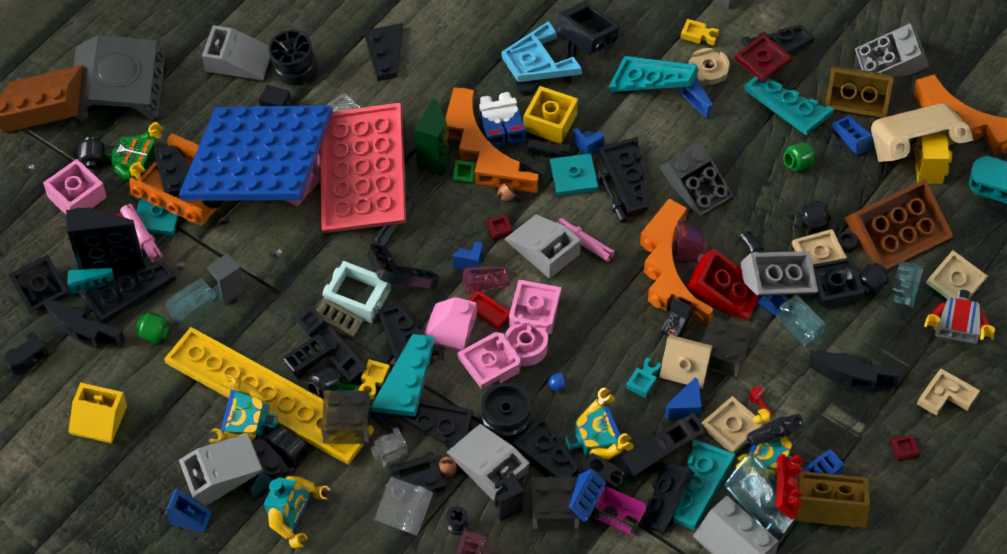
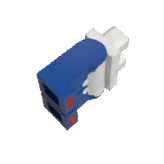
M509 92L501 93L499 101L492 102L490 96L480 98L479 117L484 137L494 147L505 146V137L508 145L526 142V128L522 122L516 98H512ZM520 133L516 138L510 137V135ZM500 137L498 141H490L491 138Z

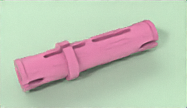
M132 204L123 206L120 212L125 218L134 220L141 248L144 249L151 263H154L155 260L156 262L159 261L163 254L155 244L154 236L149 234Z
M560 218L559 222H557L567 227L581 239V246L598 255L606 262L611 260L609 256L613 257L615 250L583 232L581 227H575L563 218Z

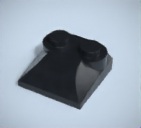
M48 254L8 274L29 313L43 306L45 299L53 301L69 292Z
M852 257L813 264L818 288L817 301L822 307L835 308L850 305L864 297L865 291Z
M261 439L253 440L252 443L263 471L240 485L253 500L269 490L271 481L277 478H285L290 474L282 458L266 441Z

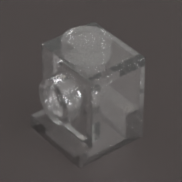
M397 427L393 428L392 434L383 435L374 441L375 446L371 447L375 460L379 459L383 466L408 456L407 444Z

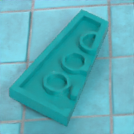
M624 56L609 85V89L611 92L687 87L692 85L699 69L697 65Z
M754 77L744 87L746 92L806 136L830 117L834 111V108L830 106L825 108L819 105L817 100L812 98L808 100L799 96V92L793 89L786 90L782 88V84L771 79L762 83L758 78Z
M412 334L371 405L372 412L416 417L435 344L434 336Z
M696 439L693 440L692 452L688 459L687 468H690L695 474L675 510L674 523L693 531L696 530L733 465L735 454Z

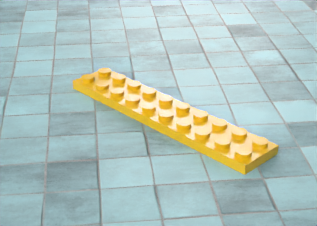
M192 327L188 329L165 357V363L227 398H229L231 389L235 390L234 387L225 388L222 383H225L229 386L232 383V379L225 376L227 374L233 375L236 381L241 380L254 386L264 396L265 403L270 405L269 413L278 415L277 425L282 426L288 432L347 465L351 463L374 432L373 426Z

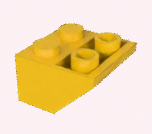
M80 383L72 402L69 434L112 444L127 408L123 392Z

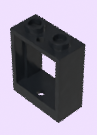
M586 0L560 12L555 25V30L588 55L613 45L618 39L620 29L618 24ZM585 21L599 33L592 35L579 24Z

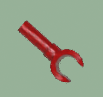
M755 386L749 394V400L760 405L762 409H767L770 415H772L773 412L765 404L764 400L761 399L765 395L763 389Z

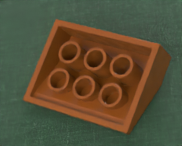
M78 65L10 82L0 94V128L6 133L78 116L84 66Z
M926 179L845 217L851 232L856 234L858 243L873 263H879L886 269L954 237Z

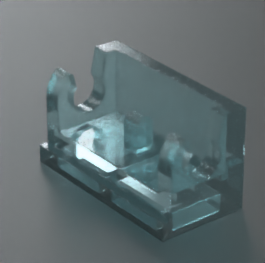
M899 261L892 290L902 292L904 296L894 295V301L913 308L924 266Z
M200 277L166 301V310L178 323H181L184 317L207 301H213L216 294Z
M797 294L780 306L781 312L776 315V319L804 348L823 336L825 323Z

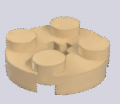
M712 48L699 49L693 53L689 64L697 65L699 71L696 78L701 86L717 84L727 79L729 60L721 51L720 54L714 52ZM706 64H709V66H714V67H712V68L709 69V68H705V65H706Z

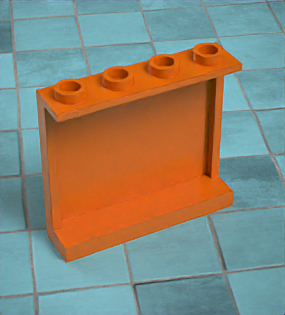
M172 133L167 138L168 146L174 145L191 165L199 145ZM156 161L140 179L136 180L132 177L129 179L130 194L148 201L154 206L168 210L172 214L179 215L190 222L202 226L216 211V209L205 206L203 201H181L180 196L174 197L163 192Z

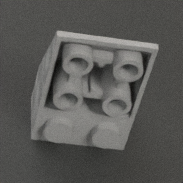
M911 23L855 48L861 70L899 77L911 75L929 67L919 36Z
M215 25L212 26L202 54L205 72L264 80L271 60L269 45L233 28Z
M537 214L505 238V241L549 279L578 257L581 252V239L567 227Z
M479 424L447 451V454L493 501L498 498V495L506 491V486L495 489V484L509 477V474L512 472L517 480H519L527 473L530 464L512 445L482 424Z
M249 434L197 448L179 460L192 497L205 506L263 471Z

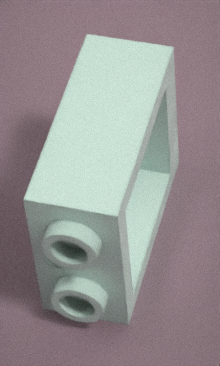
M343 261L341 266L335 269L330 284L325 286L323 296L324 299L335 303L372 324L378 314V310L381 309L391 292V283L380 280L376 273ZM346 276L375 287L366 304L336 294Z

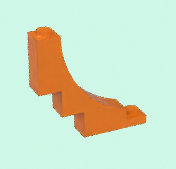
M454 87L446 115L447 131H449L448 139L461 141L459 147L460 160L477 163L475 168V184L500 188L506 183L512 190L537 193L539 174L521 172L519 161L501 153L481 133L473 114L474 90Z

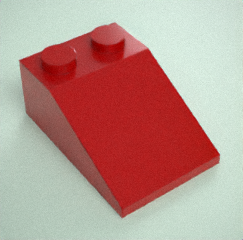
M716 249L701 257L686 286L687 290L696 299L746 321L750 318L761 296L756 295L744 283L742 269Z

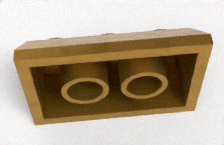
M832 65L825 108L830 106L834 110L885 118L887 116L894 76Z
M804 471L798 474L799 490L803 493V496L799 499L803 502V505L798 508L796 521L850 526L852 528L867 527L870 509L868 478Z

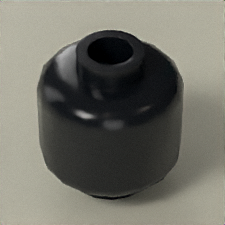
M97 137L84 138L78 144V160L87 169H97L99 165L105 162V144Z
M821 201L804 205L802 207V214H799L802 227L807 226L810 231L827 227L829 220H832L827 203L823 204Z
M879 263L867 264L858 274L865 295H869V293L878 295L889 282V272Z
M326 366L310 374L307 383L308 391L322 399H326L335 394V391L340 388L341 377L336 370Z

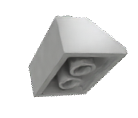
M810 251L750 253L740 262L744 283L756 295L818 293Z
M728 496L710 510L693 535V538L711 554H776L779 542Z

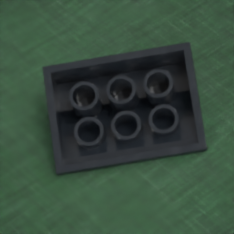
M89 207L66 210L67 233L79 270L112 268L115 277L136 274L137 270L146 267L134 220Z

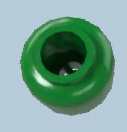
M808 143L794 144L787 147L783 160L790 170L794 172L801 171L813 166L815 151Z
M148 312L140 316L136 331L141 339L158 344L162 339H167L170 327L167 326L168 320L165 317Z

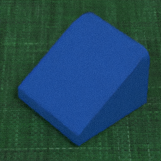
M762 295L757 303L773 315L778 316L791 301L785 295Z

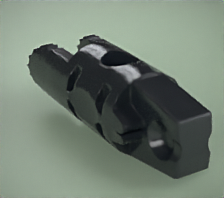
M801 414L782 416L771 422L761 424V428L750 431L746 435V441L749 444L758 445L764 442L772 443L780 438L790 436L805 427Z

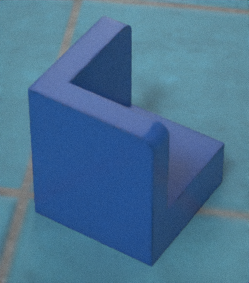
M576 128L573 130V143L583 154H591L592 156L598 152L599 147L604 146V135L600 131L593 134L590 130L582 134Z
M474 242L472 250L459 248L457 253L453 254V268L479 272L483 258V243Z

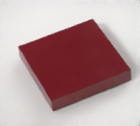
M763 34L735 54L734 60L764 83L790 64L793 57Z

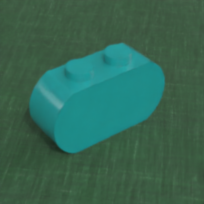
M989 156L977 159L972 166L969 177V187L973 193L1007 204V162Z

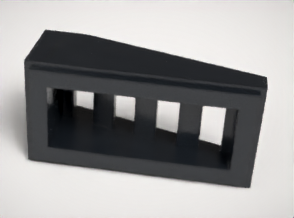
M317 334L288 353L281 360L300 379L329 354L332 349ZM317 343H318L319 346L322 348L321 351H318V350L315 348V345H316ZM310 349L314 352L313 356L308 353ZM304 355L307 360L303 361L301 357ZM296 361H298L299 363L298 366H295L294 364Z

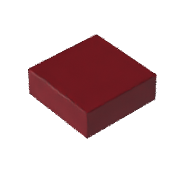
M506 214L486 220V225L493 241L505 238L514 232Z
M913 434L891 439L890 444L897 462L919 458L920 452Z

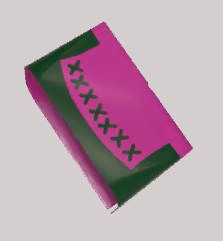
M604 487L595 506V519L635 536L644 520L646 506L643 502L609 487H606L605 497ZM611 506L617 510L618 515L614 517L602 510L605 507ZM626 516H634L637 518L638 523L630 524L623 521Z

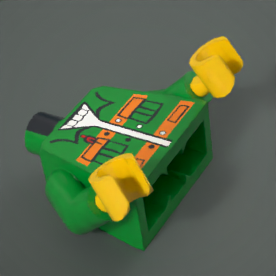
M152 123L144 134L122 137L117 147L108 145L105 147V157L111 159L115 173L123 181H128L131 177L136 180L140 179L153 164L155 159L153 148H157L154 139H160L162 134L159 131L163 130L159 123Z

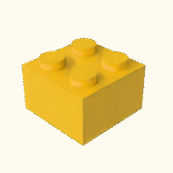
M539 86L523 116L526 132L562 144L578 114V99Z
M946 130L917 137L914 149L917 182L926 179L928 184H943L944 177L948 176V163L952 162V151L948 150L950 136Z

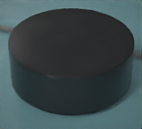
M536 80L516 81L517 92L525 96L533 94L537 89Z
M844 231L837 236L844 253H851L856 250L858 245L856 234Z

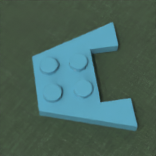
M549 21L501 52L502 59L518 82L582 74V68L574 57L554 63L542 44L557 39V33Z

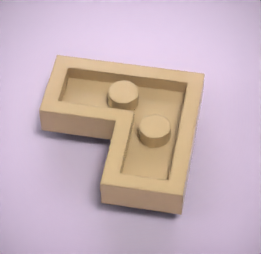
M940 368L918 399L917 405L936 416L947 400L968 411L978 397L980 390Z

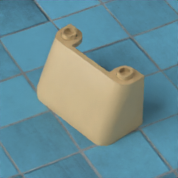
M944 103L878 119L872 124L871 132L878 162L906 157L910 152L909 139L943 130L949 133L950 144L973 141L970 127L949 105Z

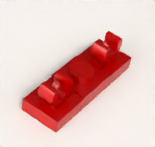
M781 454L777 457L776 508L792 521L798 517V508L803 505V502L799 499L803 496V493L799 490L798 474L803 471L799 464L804 462V460L798 455H794L789 459L786 455Z

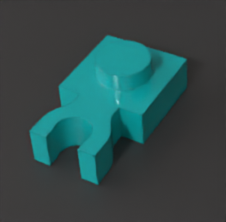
M648 357L644 361L643 370L636 368L626 384V389L644 398L647 397L656 383L657 377L655 375L660 372L662 367L660 363H657L654 368L649 367L651 359Z

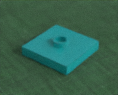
M591 154L550 159L556 197L598 191Z
M140 198L136 213L150 234L174 236L180 216L172 214L159 206H154L152 203Z

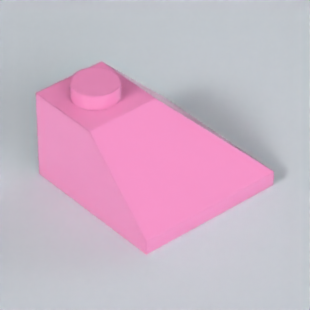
M455 297L436 303L424 334L434 336V345L457 351L465 349L477 318L476 302Z

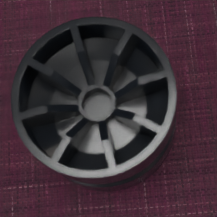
M298 30L283 31L270 42L269 54L275 73L280 81L289 85H298L307 82L314 76L317 70V61L311 41L305 33Z

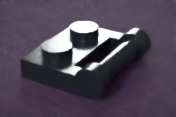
M433 451L426 453V456L398 465L396 463L389 465L402 503L446 490ZM428 464L430 466V469L402 478L399 474Z

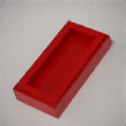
M479 290L468 300L476 302L477 317L498 331L509 320L510 310Z

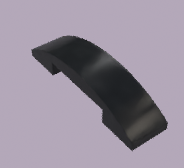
M312 305L295 319L311 338L317 334L321 336L332 349L327 354L328 358L350 383L367 369Z

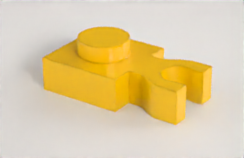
M687 19L681 33V39L698 44L703 40L709 45L714 46L715 37L719 35V29H707L706 24Z
M369 359L366 365L367 369L364 370L361 376L363 384L360 386L358 394L363 397L364 392L370 390V399L375 400L377 395L376 388H382L390 371V365Z

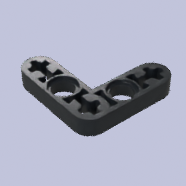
M380 244L370 245L367 257L380 280L399 285L427 289L436 288L439 275L435 272L397 266L385 246Z

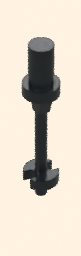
M599 171L597 181L599 184H604L612 200L611 210L613 213H616L620 223H625L628 218L623 210L624 205L614 197L608 184L610 180L608 173Z

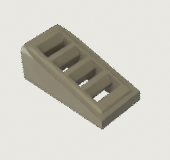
M322 299L316 309L334 331L351 338L356 336L364 322L362 318L326 299ZM342 318H344L345 320L342 325L339 324ZM350 321L354 322L351 328L348 329L347 326L350 323Z

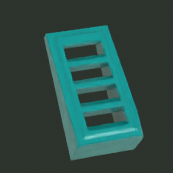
M112 268L68 270V288L71 295L79 294V291L83 289L88 291L96 288L97 284L103 282L108 284L115 281Z

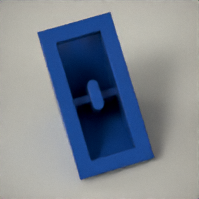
M696 377L666 405V419H683L693 412L700 419L701 399L699 380Z
M174 489L166 509L171 525L198 532L205 531L212 511L178 489Z

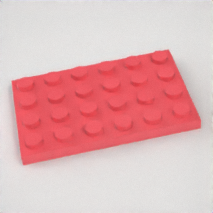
M393 103L333 112L320 147L321 222L323 233L406 223L402 104Z

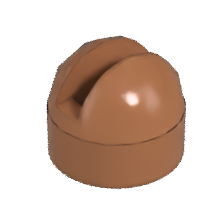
M506 183L498 189V197H501L502 201H510L516 196L512 188Z
M449 456L443 457L439 462L441 475L450 477L457 471V463Z

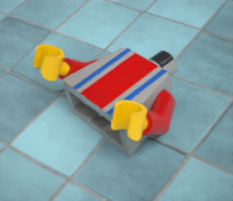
M959 290L957 298L949 297L946 303H940L927 316L924 327H927V325L933 326L936 331L935 336L973 344H977L979 336L981 340L985 336L993 340L995 328L990 326L984 312L980 310L979 303L970 301L971 293L967 290Z

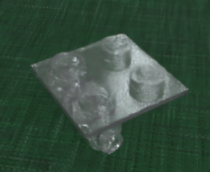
M390 477L374 520L418 536L434 492L426 490L424 487L415 486Z

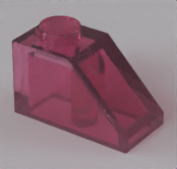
M682 220L678 221L676 235L677 263L699 262L704 253H708L707 240H703V232Z

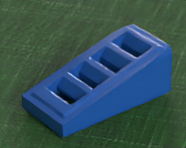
M695 77L691 86L681 87V95L705 118L709 119L712 112V103Z
M850 116L832 123L834 130L856 155L873 149L874 141L872 134Z
M829 449L806 466L803 471L823 473L820 469L822 466L827 472L826 474L840 475L843 473L844 464Z
M593 469L579 474L569 508L583 522L588 520L606 484Z

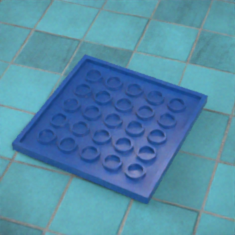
M332 106L215 107L180 190L179 196L181 201L302 200L333 114Z

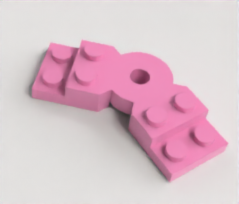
M518 280L509 314L510 328L506 331L505 335L495 332L458 352L459 360L481 389L496 381H499L501 384L519 374L521 366L535 365L544 359L548 351V335L553 331L557 315L561 287Z

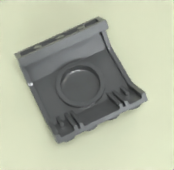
M97 35L76 46L73 67L83 65L84 71L78 116L75 117L82 121L88 117L89 106L108 105L132 107L150 120L157 119L165 62V53L157 48V40Z

